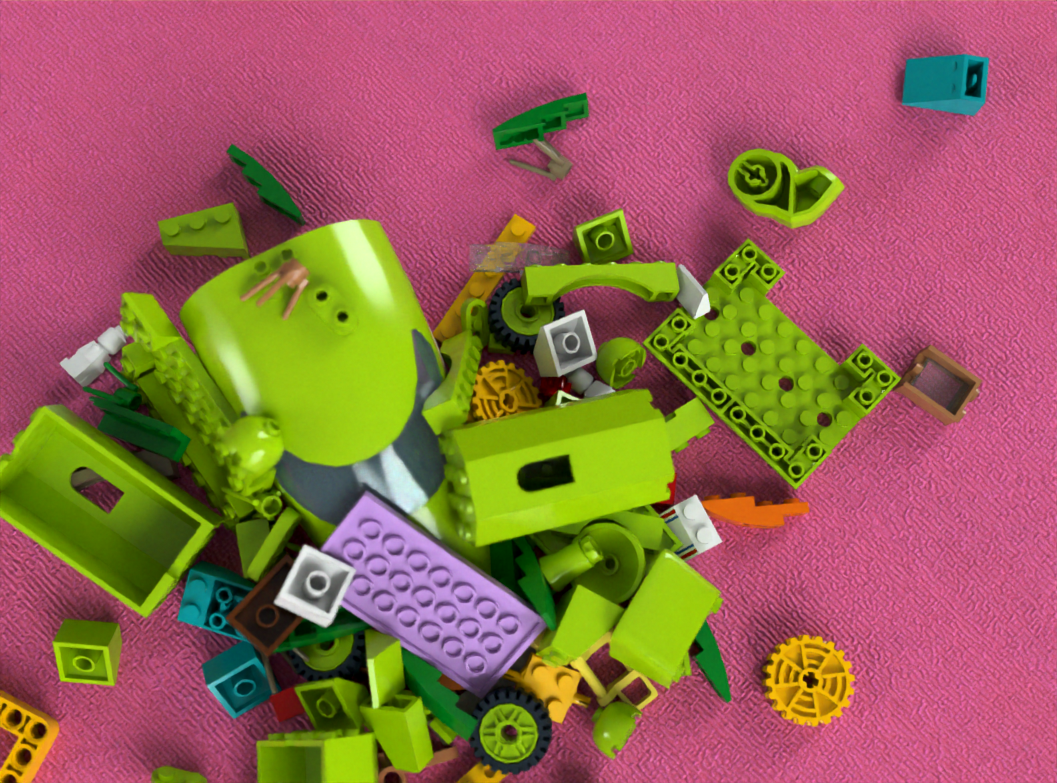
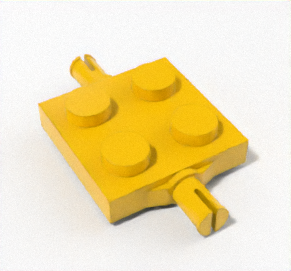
M532 652L526 665L520 672L508 669L501 677L515 682L516 689L521 687L525 688V691L528 693L530 691L533 692L537 699L540 698L544 702L543 706L548 708L550 712L549 717L552 721L562 724L567 710L572 703L587 709L591 701L590 697L577 693V686L582 677L578 669L564 665L561 667L557 666V668L551 667L542 662V657Z

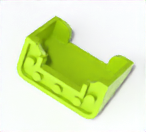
M663 549L616 626L611 638L609 656L669 689L673 680L678 683L686 669V667L682 666L683 659L705 619L712 612L718 613L724 599L720 598L721 591L675 553Z

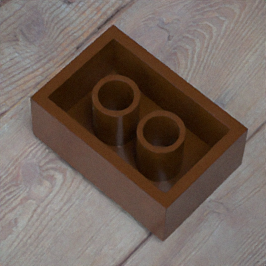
M288 554L277 563L225 618L234 629L266 658L274 652L304 619V617L274 603L295 562Z

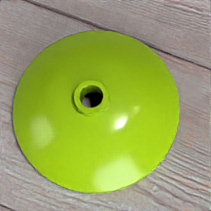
M597 523L586 527L574 538L572 543L578 539L582 540L588 535L592 536L603 553V559L570 582L572 587L579 584L616 605L627 601L637 592L645 575L646 561L640 542L633 533L618 524ZM612 559L615 561L614 569H611L609 566V562Z

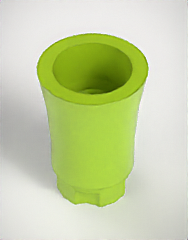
M588 535L582 540L578 539L552 554L541 557L539 564L547 581L556 591L560 592L572 580L603 559V553L596 540Z

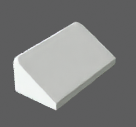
M678 265L676 272L680 290L676 298L690 316L696 319L710 312L708 293L684 265Z

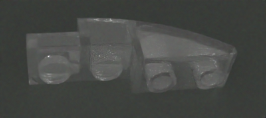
M496 242L495 245L470 244L469 272L519 273V276H522L524 268L533 264L554 266L563 263L567 266L570 265V251L550 246L513 242Z

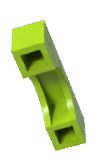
M628 509L551 528V533L555 536L574 539L583 529L590 525L614 523L625 527L633 533L640 542L644 553L658 555L665 519L659 518L660 515L658 513L644 511L643 514L632 513L633 509Z

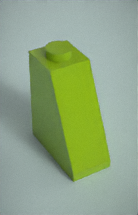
M397 694L380 708L373 709L372 695H370L359 705L361 714L372 732H375V737L395 769L419 773L434 757L421 697Z

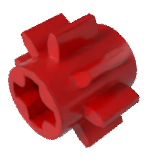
M564 375L548 377V379L543 377L539 395L544 396L543 399L547 402L558 390L570 394L572 383H567V378Z

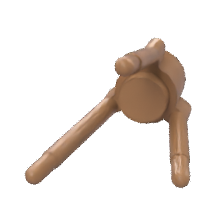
M292 258L288 263L285 261L279 269L243 294L240 300H247L273 280L280 277L256 302V305L261 306L285 283L292 289L297 285L298 287L282 315V318L286 320L296 305L302 291L309 284L306 278L310 275V272L295 258Z

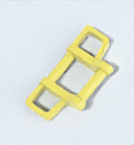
M612 627L582 655L569 663L574 669H578L597 695L598 698L596 700L601 707L609 704L618 695L623 702L641 710L658 695L657 690L645 675L623 663L627 671L604 688L586 663L588 658L604 644H611V638L615 630ZM639 677L649 692L640 701L633 704L621 690Z

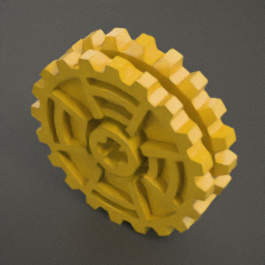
M499 360L495 363L493 361L489 362L485 366L478 368L470 409L465 423L470 424L539 409V406L543 405L542 400L537 397L539 390L537 387L532 386L533 379L524 375L525 371L522 368L515 369L514 363L509 362L505 365L504 360Z
M799 635L797 639L795 637L785 639V644H777L774 647L775 653L767 655L766 659L769 661V664L762 667V672L766 673V678L761 679V683L767 686L768 691L764 693L765 698L772 699V709L774 711H782V718L786 720L793 718V723L804 725L806 722L808 726H818L819 722L824 724L831 723V716L839 718L842 715L840 709L842 707L848 708L850 702L847 697L848 695H854L855 690L850 687V682L855 681V676L849 674L848 669L852 665L850 661L845 662L843 660L845 653L842 649H834L835 643L832 641L823 642L820 636H811L810 638L809 635ZM803 676H809L810 679H813L812 684H807L803 681Z

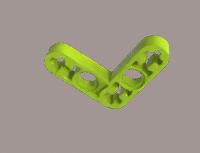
M288 507L281 514L246 573L247 576L259 583L286 554L293 558V555L285 551L284 548L301 521L300 513Z

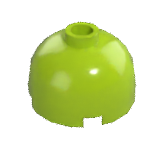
M617 337L611 339L608 342L602 343L598 348L596 370L607 385L620 389L634 379L636 375L631 373L637 366L640 369L642 368L646 359V350L631 338Z
M254 414L242 417L234 422L224 433V442L231 455L237 452L242 458L239 463L253 473L265 474L272 469L282 457L285 449L280 425L275 420Z
M620 701L610 703L605 709L599 707L591 719L595 723L592 737L596 747L612 760L615 759L614 749L616 748L618 751H621L636 727L635 716L641 718L643 712L631 704Z

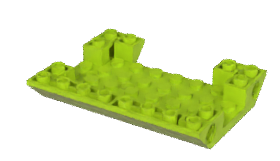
M748 238L713 272L711 278L702 286L708 293L710 308L716 311L717 319L708 320L704 315L693 319L682 306L680 309L677 308L642 345L796 490L831 454V450L862 418L872 411L901 378L863 343L841 365L837 364L765 297L786 272ZM744 343L751 344L754 347V354L745 355L741 350V345ZM781 378L790 380L792 384L791 390H782L779 386V380ZM818 414H826L829 417V426L823 427L817 422Z
M125 292L121 294V307H119L122 320L119 323L125 335H131L135 342L122 348V359H120L122 371L120 373L131 383L139 386L137 392L142 395L141 405H146L149 410V417L176 427L191 439L180 459V463L184 467L188 466L191 470L193 482L198 488L202 487L204 489L209 505L213 509H218L222 515L221 517L224 518L222 522L227 530L231 529L237 535L235 524L255 520L252 518V514L259 512L253 504L223 492L221 487L226 486L234 489L236 492L239 491L244 498L247 496L256 498L260 493H270L276 469L273 467L265 474L253 473L239 463L242 458L237 452L231 455L224 442V433L240 418L153 295Z

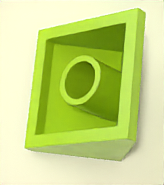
M621 208L574 227L572 239L583 263L603 265L634 253Z
M365 629L373 709H376L405 689L401 645L398 638L372 629Z

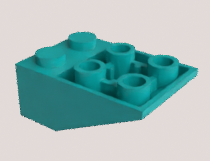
M960 54L907 59L902 105L975 116L986 100L989 58Z
M200 561L189 571L177 620L250 643L225 618L255 588L256 584L244 579L228 568Z

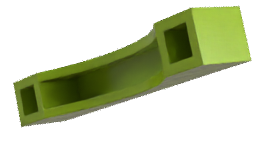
M634 261L628 264L608 262L603 265L582 263L580 265L568 266L563 263L554 266L533 264L525 267L521 276L524 307L550 306L555 300L566 293L589 286H611L624 289L640 296L647 302L673 301L680 290L675 262L666 263L665 261L653 263Z
M470 329L443 341L441 345V356L450 368V371L439 387L425 400L422 410L423 416L436 436L467 421L483 349L481 340L477 335L474 336Z

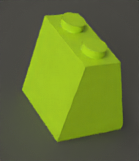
M578 584L562 594L555 610L557 629L551 632L547 627L536 654L542 657V662L555 668L574 661L615 626L622 618L626 609Z

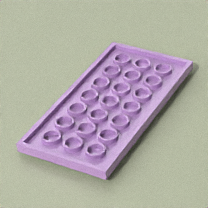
M367 490L318 550L357 569L340 603L341 606L380 632L400 639L401 646L441 671L480 699L489 692L547 626L533 605Z

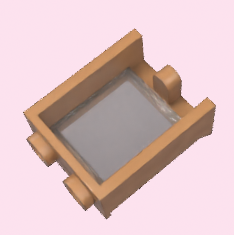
M930 344L918 352L893 391L903 394L946 426L954 422L958 423L966 414L964 408L968 402H972L979 394L980 390L977 388L982 380Z

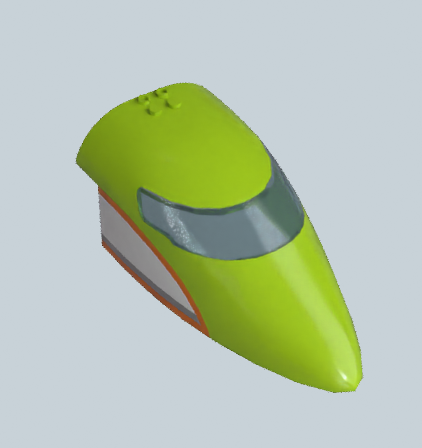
M368 219L348 220L309 231L231 267L211 279L192 294L179 313V318L204 369L239 418L255 414L273 419L280 425L285 449L282 457L274 466L276 474L273 485L281 492L280 497L287 508L291 507L301 514L299 524L318 549H320L367 490L492 577L489 544L475 547L463 541L462 537H458L455 521L458 520L457 510H453L449 494L454 492L453 482L446 480L444 465H447L446 455L441 453L438 443V437L442 435L436 436L422 414L425 400L444 381L448 371L412 285L380 222ZM292 258H295L310 272V275L306 278L309 284L302 291L296 305L286 320L282 318V315L298 287L297 285L292 289L285 283L261 306L256 305V302L280 277L273 280L247 300H240L243 294L279 269L285 261L288 263ZM319 283L331 285L356 310L358 325L352 333L347 335L337 334L311 309L308 302V293L314 285ZM321 293L318 295L317 300L325 301L328 295ZM340 314L337 320L345 322L348 319V315Z

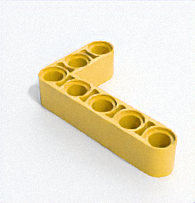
M0 690V727L19 736L0 770V783H9L11 775L16 778L17 783H31L59 733V724L55 718ZM17 711H20L22 714V720L19 724L14 719ZM41 723L46 727V733L43 737L38 733V727ZM26 749H28L31 752V760L29 761V763H27L24 759V752Z

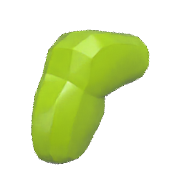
M760 148L748 150L740 154L732 162L728 171L729 187L745 209L757 216L772 218L791 229L812 224L825 213L845 189L842 182L823 166L814 165L799 169L791 159L783 154Z

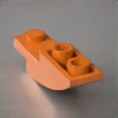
M744 492L730 494L728 499H720L719 495L705 496L704 501H700L707 515L726 523L748 528H780L784 526L783 517L801 516L809 513L808 502H799V498L785 499L783 504L773 505V501L757 502V507H755L754 496L746 497Z

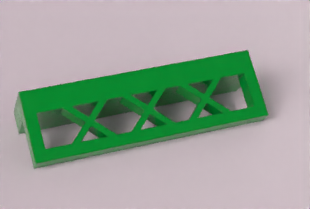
M96 398L93 403L94 406L105 413L96 429L105 435L178 463L191 441L188 436L167 423Z

